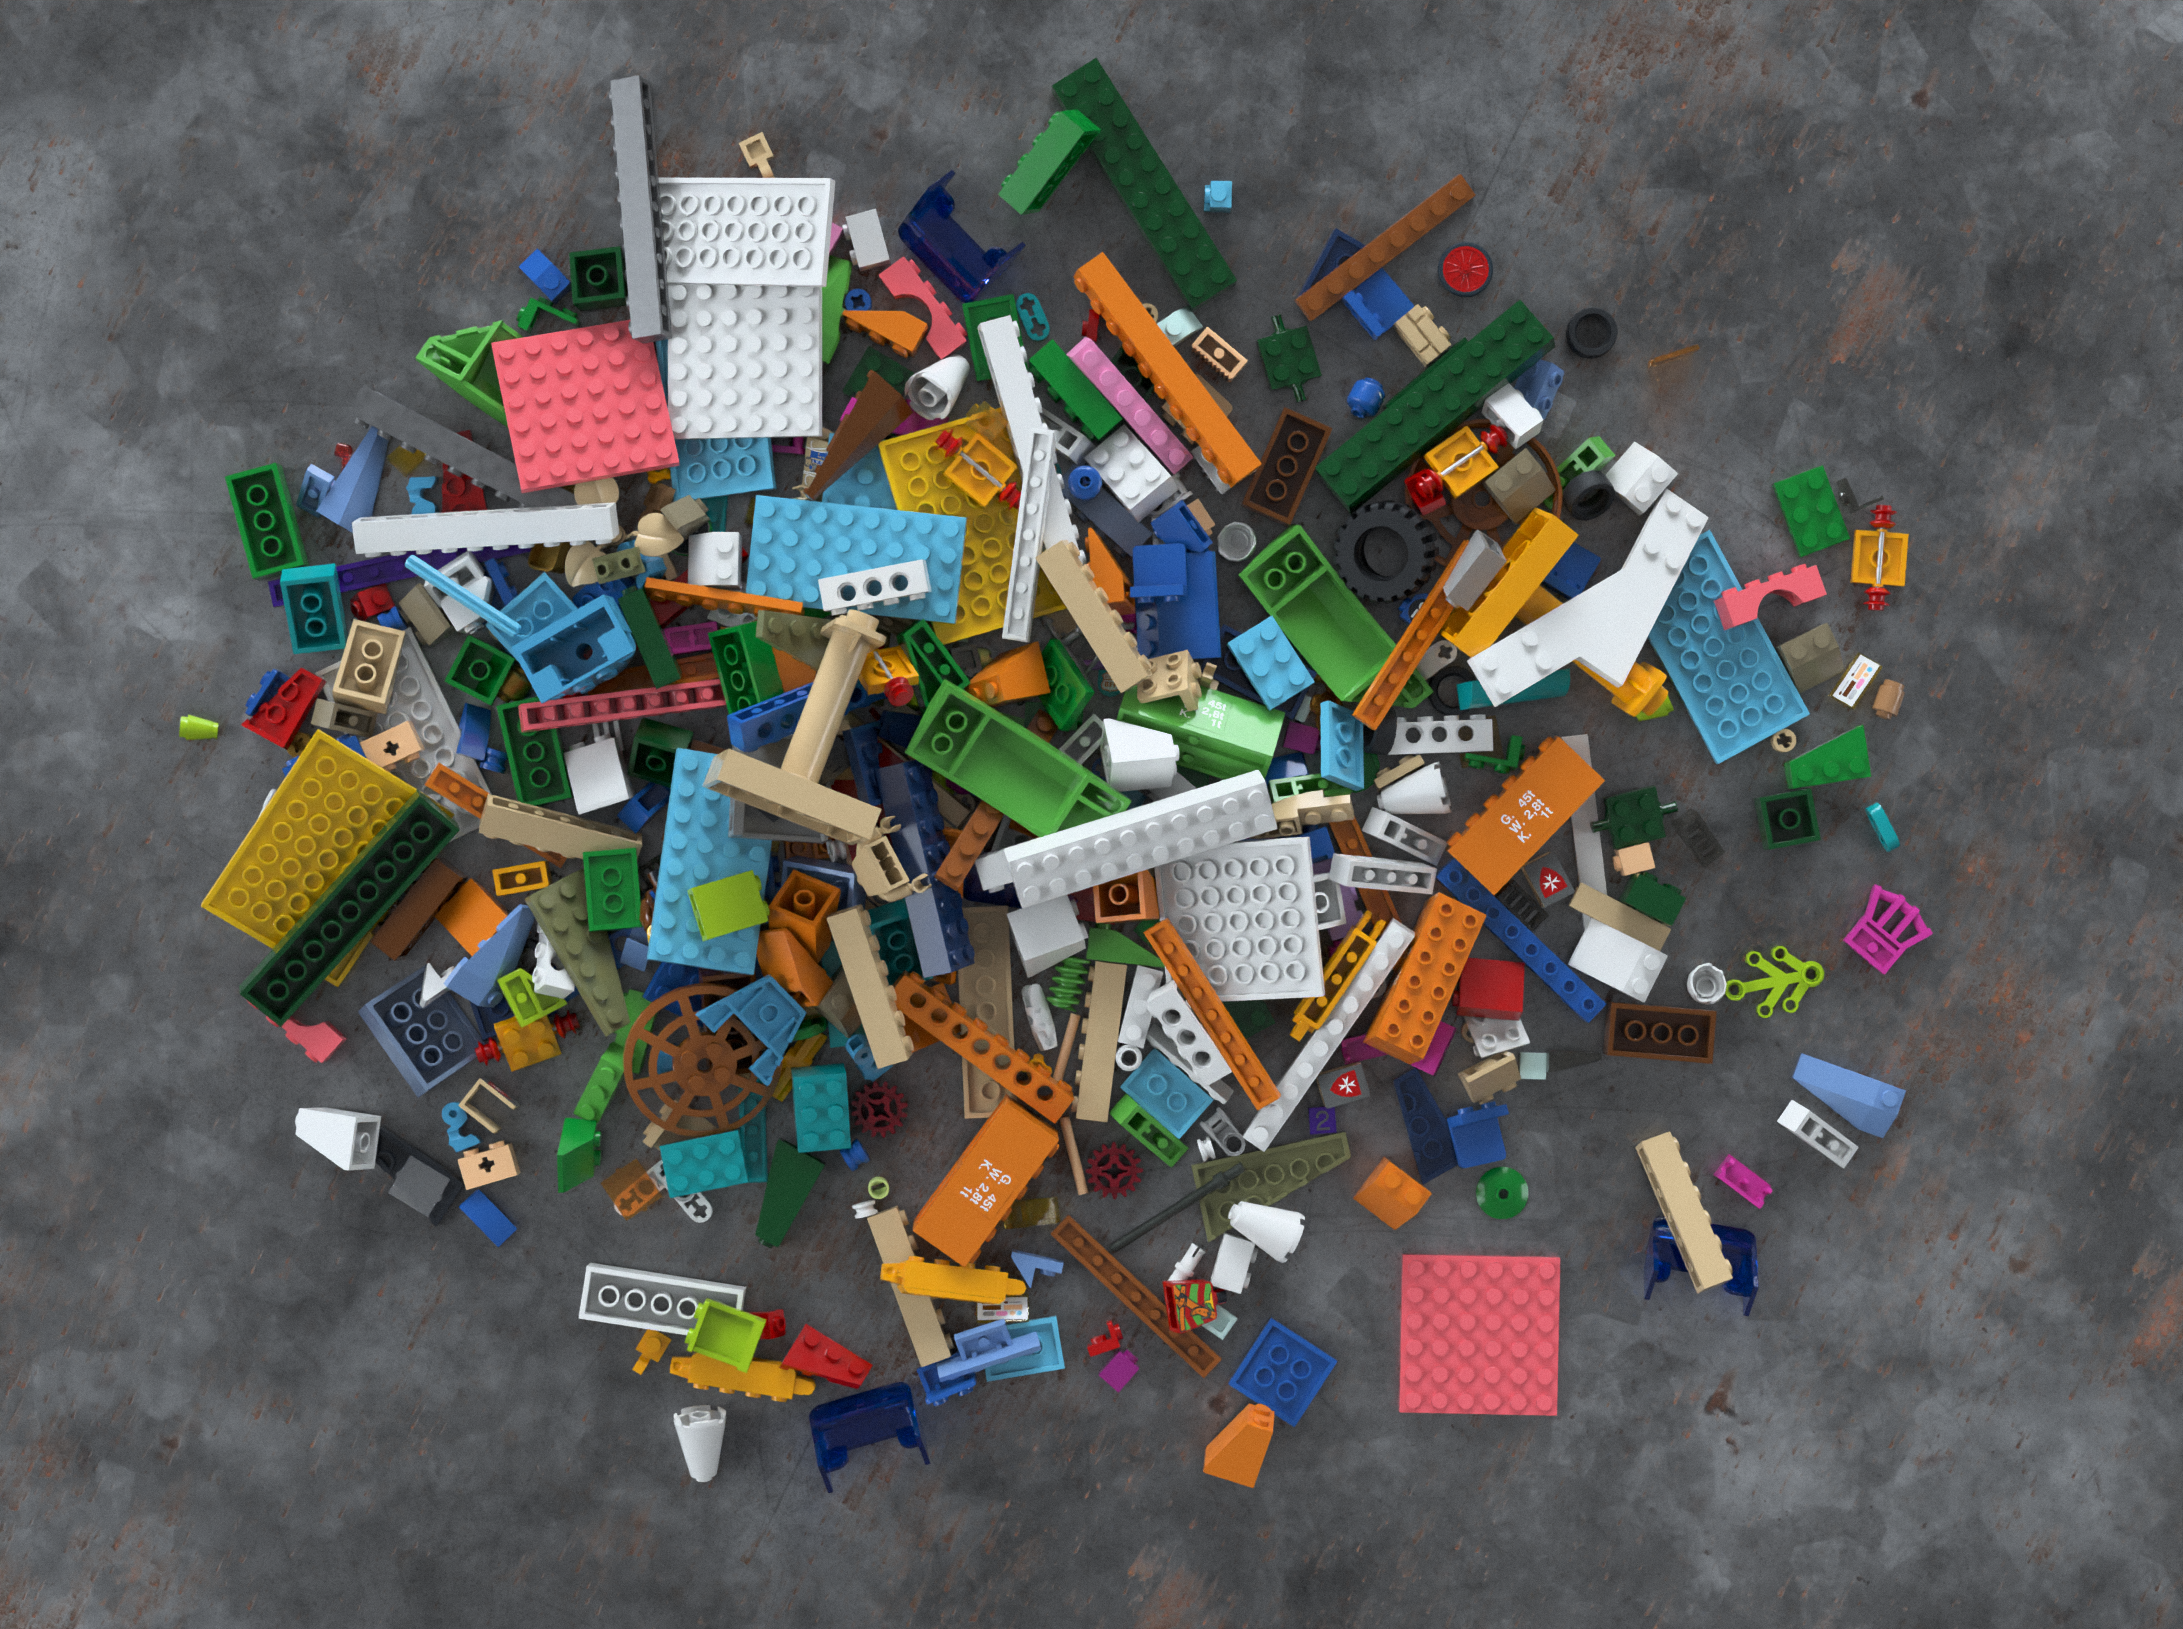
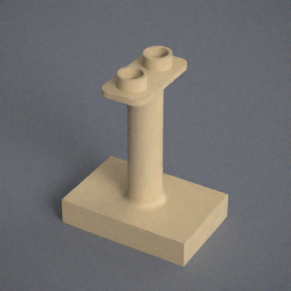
M849 609L847 616L840 615L839 618H835L822 627L820 634L830 640L781 769L727 749L713 757L702 787L849 845L870 840L881 809L818 783L867 654L885 644L887 637L876 632L879 620L866 613Z

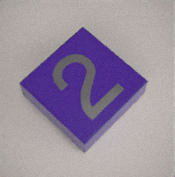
M1325 1106L1308 1108L1310 1135L1337 1133L1335 1107L1329 1109Z

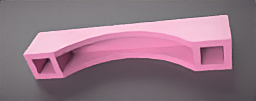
M1084 337L1066 354L1119 412L1168 472L1175 475L1193 458L1191 453L1092 339Z

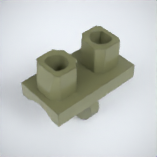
M639 546L592 558L599 584L646 572L641 560Z

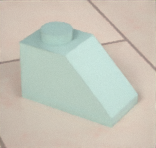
M1188 306L1173 312L1157 323L1174 347L1203 328Z

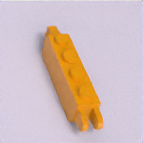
M1369 910L1365 911L1355 926H1351L1324 966L1325 995L1323 997H1303L1295 1009L1292 1021L1296 1024L1290 1032V1036L1299 1042L1307 1031L1313 1033L1315 1029L1318 1030L1375 948L1377 944L1375 940L1386 922L1382 919L1377 921L1369 935L1362 932L1372 916V912Z
M909 1256L908 1260L900 1261V1263L882 1264L880 1280L897 1284V1288L902 1294L992 1305L1001 1304L1006 1299V1296H1020L1027 1289L1023 1281L1008 1278V1273L1000 1272L1001 1267L986 1265L985 1270L975 1269V1264L968 1263L964 1268L960 1264L959 1267L950 1266V1261L934 1259V1264L925 1263L924 1257Z
M697 1352L692 1356H673L670 1364V1373L687 1378V1383H694V1388L708 1390L709 1386L719 1387L720 1392L735 1394V1390L746 1392L745 1396L761 1398V1394L772 1396L771 1400L778 1402H787V1399H792L794 1394L810 1395L816 1387L813 1378L797 1375L798 1371L794 1369L784 1370L779 1368L782 1363L781 1361L753 1357L747 1373L737 1370L736 1366Z

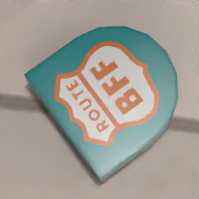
M1098 670L1097 684L1100 693L1107 697L1117 696L1120 691L1107 670Z

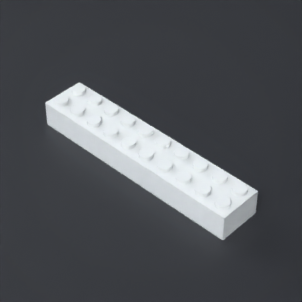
M1255 770L1005 848L1004 853L1021 907L1025 908L1278 828L1266 782L1260 771Z

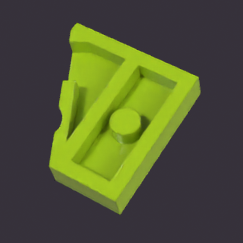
M522 968L497 979L521 1028L567 1005L566 1000L562 998L535 993V983L532 981V975Z

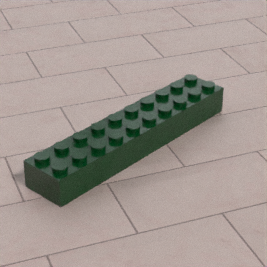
M1098 59L1091 60L1053 84L1052 93L1064 111L1079 110L1101 129L1089 145L1088 150L1190 310L1194 312L1235 286L1237 283L1236 277Z
M1518 300L1315 467L1318 476L1352 514L1483 407L1486 398L1508 383L1511 384L1555 348L1554 337L1525 304Z
M417 789L239 985L240 995L282 1027L460 831L458 823Z

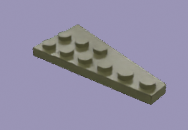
M758 610L756 637L779 651L788 653L793 656V659L807 664L811 669L818 672L830 640L821 635L820 632L822 627L832 620ZM877 627L876 632L887 637L884 649L889 648L891 632ZM884 699L872 702V704L883 707Z
M584 868L528 896L524 900L605 1037L628 1025L630 1019L608 932H589Z
M1342 1131L1269 1147L1265 1152L1255 1150L1238 1156H1228L1192 1164L1196 1189L1213 1179L1212 1176L1220 1171L1225 1172L1239 1162L1246 1169L1245 1172L1229 1181L1230 1184L1221 1190L1218 1188L1199 1200L1208 1243L1224 1232L1234 1228L1230 1225L1231 1219H1228L1230 1209L1234 1204L1238 1205L1239 1202L1243 1201L1269 1207L1321 1174L1351 1158L1346 1132Z

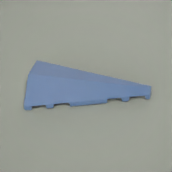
M371 426L316 510L321 515L352 533V522L360 517H373L374 503L387 456L389 440L377 435L379 429Z

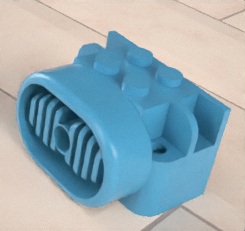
M603 594L511 648L541 704L550 699L557 700L567 694L574 695L578 692L585 694L599 684L614 678L632 661L636 651V644L632 631L614 598ZM587 646H591L593 650L592 656L586 660L584 650Z

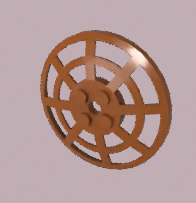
M1489 419L1465 421L1444 439L1457 433L1465 426H1468L1470 429L1490 428L1492 424ZM1533 437L1526 443L1538 454L1548 471L1546 475L1556 490L1553 493L1551 514L1560 519L1562 510L1560 476L1547 450ZM1508 441L1505 448L1497 446L1498 453L1496 454L1498 457L1495 461L1499 467L1497 470L1515 456L1512 453L1514 447ZM1425 454L1412 464L1407 478L1424 469L1434 471L1431 466L1423 462ZM1491 475L1456 499L1450 494V504L1442 506L1424 516L1420 515L1424 520L1432 521L1438 533L1452 545L1446 559L1440 555L1435 557V561L1443 567H1447L1463 540L1468 539L1472 529L1486 530L1488 537L1497 542L1501 550L1512 537L1510 536L1502 542L1500 540L1496 527L1501 525L1506 519H1511L1482 485ZM1405 486V503L1409 504L1410 509H1413L1412 500ZM1481 491L1489 496V503L1484 507L1477 505L1475 502V495ZM1528 513L1524 518H1522L1517 524L1521 525L1530 513ZM1454 514L1457 520L1463 524L1456 538L1445 529L1439 518Z
M713 983L691 984L676 988L653 1001L639 1015L631 1027L623 1052L626 1086L640 1111L661 1128L679 1135L691 1137H705L729 1132L741 1127L754 1118L772 1097L780 1079L782 1062L776 1067L769 1086L756 1082L757 1077L752 1072L749 1079L736 1074L737 1060L752 1055L753 1064L760 1057L759 1051L767 1047L760 1040L755 1041L749 1029L736 1019L735 1014H732L724 1022L716 1034L700 1032L696 1020L700 1019L695 1015L699 1011L693 1012L688 998L689 996L701 994L727 997L738 991L737 989ZM678 1000L683 1016L669 1023L658 1036L644 1029L647 1022L658 1011ZM686 1024L689 1037L685 1038L678 1046L666 1041L676 1029ZM731 1027H734L743 1035L748 1045L733 1050L726 1040ZM639 1038L652 1045L648 1060L650 1077L634 1080L632 1057L635 1044ZM660 1050L673 1056L672 1071L657 1074V1060ZM703 1058L712 1061L711 1066L706 1070H700L697 1067L698 1062ZM674 1081L678 1082L685 1090L678 1103L666 1094L661 1085ZM730 1083L743 1088L734 1099L723 1105L719 1092L724 1090ZM654 1088L659 1098L668 1107L673 1109L666 1121L658 1118L648 1109L637 1090ZM750 1092L764 1096L750 1113L738 1121L729 1124L726 1112L739 1105ZM697 1095L709 1096L713 1108L699 1110L688 1108L693 1097ZM683 1114L692 1117L716 1116L719 1128L695 1131L682 1129L675 1125Z

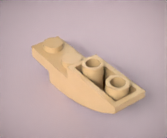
M1318 790L1277 801L1271 805L1278 829L1249 837V839L1302 834V826L1353 820L1354 810L1350 794L1325 797L1324 790Z

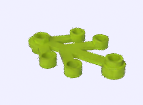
M1775 946L1771 950V957L1775 961H1784L1797 971L1786 974L1763 959L1759 952L1750 951L1745 956L1746 963L1749 966L1758 967L1771 977L1743 983L1735 979L1726 982L1725 996L1730 1000L1738 1001L1744 997L1745 993L1773 987L1765 1001L1759 1003L1756 1007V1013L1759 1017L1769 1018L1773 1013V1007L1788 984L1799 982L1792 995L1784 998L1781 1003L1782 1009L1785 1012L1794 1013L1797 1011L1799 1001L1809 987H1816L1823 981L1824 970L1822 966L1815 961L1803 963L1789 954L1785 947ZM1777 949H1782L1784 952L1783 957L1780 959L1775 956ZM1752 954L1758 956V961L1755 964L1750 962ZM1809 969H1812L1815 973L1812 979H1808L1806 976V972ZM1732 985H1736L1738 988V992L1735 995L1729 992V988ZM1789 1000L1794 1002V1008L1791 1010L1786 1008V1002ZM1764 1005L1769 1008V1012L1766 1015H1762L1760 1012V1008Z

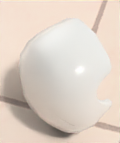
M1233 522L1224 526L1217 537L1218 552L1228 561L1241 562L1249 559L1254 554L1257 546L1254 530L1242 522Z
M1706 963L1694 968L1688 976L1686 985L1688 993L1695 1001L1710 1005L1718 1002L1725 995L1727 983L1722 970L1712 966L1711 963Z

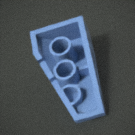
M519 904L496 927L497 933L486 941L483 939L477 945L480 949L469 960L464 957L443 984L477 1006L494 1008L495 1005L500 1003L503 998V992L497 979L515 971L535 919L528 905Z
M1802 1053L1792 1077L1856 1129L1881 1138L1885 1136L1897 1117L1906 1090Z

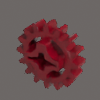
M877 1080L873 1081V1088L865 1084L863 1086L864 1093L856 1092L857 1097L860 1098L859 1101H852L851 1103L857 1107V1110L852 1111L851 1115L858 1116L859 1118L854 1124L864 1125L862 1133H865L868 1129L871 1130V1137H875L877 1132H880L882 1138H885L887 1130L895 1134L894 1126L902 1127L904 1125L900 1117L905 1118L908 1116L906 1112L902 1111V1108L907 1107L908 1103L901 1102L900 1100L905 1094L900 1093L897 1095L895 1091L898 1086L894 1085L890 1089L888 1088V1081L879 1086ZM873 1092H885L884 1096L880 1098H873L869 1095ZM893 1098L897 1104V1115L891 1111L890 1102ZM884 1103L886 1114L880 1113L876 1115L873 1104L879 1105ZM862 1104L868 1107L869 1117L867 1119L863 1116ZM886 1120L890 1122L886 1126H874L876 1121Z
M1112 1141L1111 1148H1107L1103 1143V1151L1099 1152L1094 1149L1095 1159L1088 1158L1087 1160L1092 1165V1168L1086 1169V1173L1092 1174V1177L1088 1179V1183L1095 1182L1096 1185L1093 1190L1097 1192L1102 1189V1196L1104 1198L1108 1193H1112L1113 1199H1116L1117 1193L1120 1192L1125 1198L1127 1197L1126 1190L1128 1188L1131 1191L1136 1190L1133 1182H1141V1179L1136 1176L1137 1173L1143 1172V1168L1136 1167V1164L1141 1159L1140 1157L1133 1159L1132 1156L1135 1150L1125 1151V1143L1120 1148H1117L1115 1141ZM1109 1154V1160L1104 1165H1098L1100 1159ZM1119 1154L1124 1155L1131 1165L1123 1164L1119 1160ZM1112 1164H1117V1167L1122 1169L1121 1172H1117V1177H1112L1111 1172L1102 1170L1110 1169ZM1131 1175L1128 1182L1119 1187V1181L1124 1176ZM1098 1176H1105L1110 1181V1187L1104 1185Z

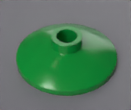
M1495 1167L1485 1172L1479 1179L1476 1187V1199L1480 1208L1487 1215L1496 1219H1508L1519 1214L1525 1207L1528 1200V1186L1523 1176L1516 1170L1509 1167ZM1501 1189L1508 1191V1195L1504 1199L1498 1195Z

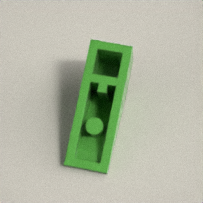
M1600 436L1588 438L1557 467L1562 486V496L1565 487L1574 477L1591 470L1600 471L1616 456ZM1553 493L1543 501L1549 510L1553 508Z
M1321 773L1269 780L1267 788L1271 804L1311 791L1324 790L1325 797L1351 795L1352 792L1347 787L1322 778Z
M1095 923V928H1089L1086 959L1165 968L1160 958L1117 930H1112L1111 924Z
M1127 1093L1109 1112L1121 1126L1171 1168L1189 1149Z

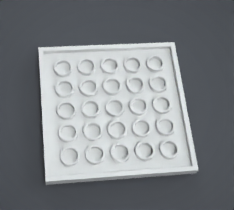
M668 283L672 339H668V412L674 440L821 437L822 287Z
M1310 837L1236 841L1154 867L1160 921L1167 917L1169 918L1222 1002L1323 997L1325 995ZM1165 967L1166 983H1168L1173 978Z

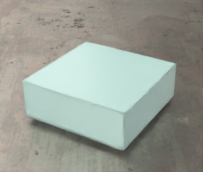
M1305 695L1293 720L1299 723L1305 722L1314 703L1313 698Z
M1520 1052L1519 1073L1521 1079L1546 1080L1547 1053Z
M1216 1305L1217 1318L1202 1326L1223 1340L1238 1318L1222 1306Z

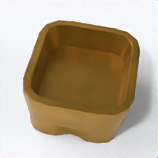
M560 542L559 546L545 547L544 543L534 544L535 546L531 548L528 557L530 568L556 574H563L565 572L566 556L573 546L570 545V542Z

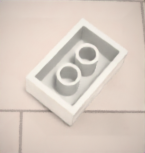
M1125 424L1084 457L1087 464L1099 472L1103 484L1138 523L1179 489L1172 476Z

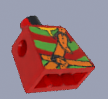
M1202 1279L1162 1281L1170 1331L1182 1334L1217 1318L1216 1305L1227 1302L1225 1289L1218 1288L1213 1290V1285L1210 1281Z

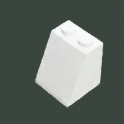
M1104 719L1100 753L1106 782L1119 792L1171 787L1173 776L1177 775L1176 761H1179L1178 745L1173 744L1172 735L1113 719Z
M609 734L594 738V744L585 746L584 742L569 746L570 751L563 753L578 814L631 799L636 795L631 778L627 775L628 768L617 737L610 738Z
M1330 872L1313 874L1319 930L1347 924L1340 884L1329 880Z
M1068 895L1007 914L1010 932L1028 978L1086 948L1084 940L1088 938L1086 928L1083 923L1078 924L1076 915H1079L1076 902L1075 900L1070 901Z
M328 1107L299 1108V1113L295 1120L297 1127L296 1135L344 1170L374 1169L381 1116Z

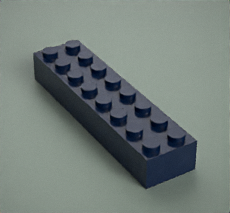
M916 759L875 769L886 817L895 816L894 819H891L890 826L893 827L901 824V828L896 832L890 833L894 852L910 880L908 883L911 884L913 879L921 874H927L928 876L921 879L920 882L923 886L932 884L930 888L922 893L913 891L912 895L905 897L923 977L952 973L974 964L975 952L968 936L969 926L962 910V897L958 890L955 891L934 878L950 852V845L942 831L944 829V819L940 815L938 808V794L934 789L931 778L932 769Z

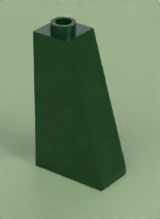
M636 585L622 590V596L618 598L619 604L656 689L681 679L683 674L644 587L637 589Z
M781 1137L775 1146L755 1233L759 1237L758 1242L770 1249L773 1246L777 1248L780 1246L826 1162L808 1152L798 1153L797 1146Z

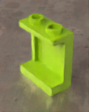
M753 870L687 890L703 942L768 922L767 916H770L767 902L761 899L759 892L762 890L761 881L758 875H754Z
M707 1298L704 1304H698L693 1318L698 1319L695 1329L689 1328L684 1342L689 1344L687 1351L691 1353L694 1351L736 1366L737 1370L747 1373L767 1320Z

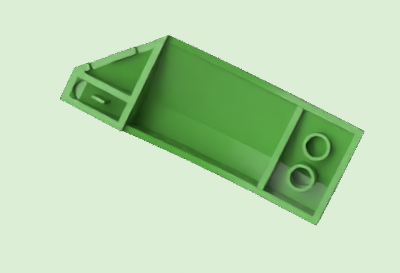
M501 320L492 322L493 325L478 329L475 326L458 330L453 335L429 337L416 356V361L463 398L508 428L491 343L523 338V336Z
M1292 524L1273 539L1239 574V577L1269 616H1273L1284 635L1341 701L1360 702L1396 647V644L1352 591L1345 586L1344 581L1339 577L1301 525ZM1416 668L1392 706L1415 708L1434 692Z
M944 679L930 701L905 751L907 755L979 797L1038 837H1044L1124 812L1132 802L1128 797L1045 740Z

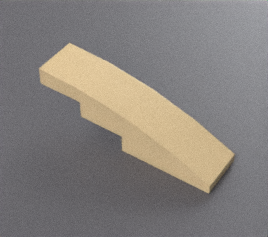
M1581 882L1568 905L1590 918L1600 921L1658 951H1661L1671 931L1665 925Z

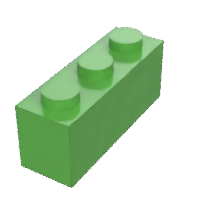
M634 988L629 989L628 993H623L630 1023L614 1032L617 1034L615 1043L624 1048L631 1027L639 1015L652 1003L642 997L645 991ZM658 1012L644 1027V1029L653 1033ZM639 1038L635 1044L634 1054L636 1055L632 1061V1072L637 1074L642 1072L649 1047L648 1043Z
M612 1041L602 1055L573 1114L582 1119L597 1120V1124L608 1110L624 1078V1047Z

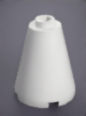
M952 354L912 375L906 382L904 390L905 396L908 394L911 400L909 403L911 408L928 420H934L935 418L944 419L951 412L970 372L967 360L958 354Z
M1440 762L1432 763L1383 787L1381 794L1377 795L1380 810H1385L1389 814H1446L1452 812L1449 807L1451 802L1445 777H1441L1440 773L1443 770Z
M1243 1201L1239 1202L1238 1205L1234 1204L1228 1215V1219H1231L1230 1225L1281 1263L1288 1260L1284 1257L1287 1252L1293 1254L1304 1229V1226L1300 1224V1219L1305 1220V1217L1301 1213Z
M696 1405L681 1409L680 1415L674 1414V1425L690 1476L696 1478L698 1482L710 1481L717 1474L727 1418L726 1410L722 1407H718V1411L711 1410L710 1405Z

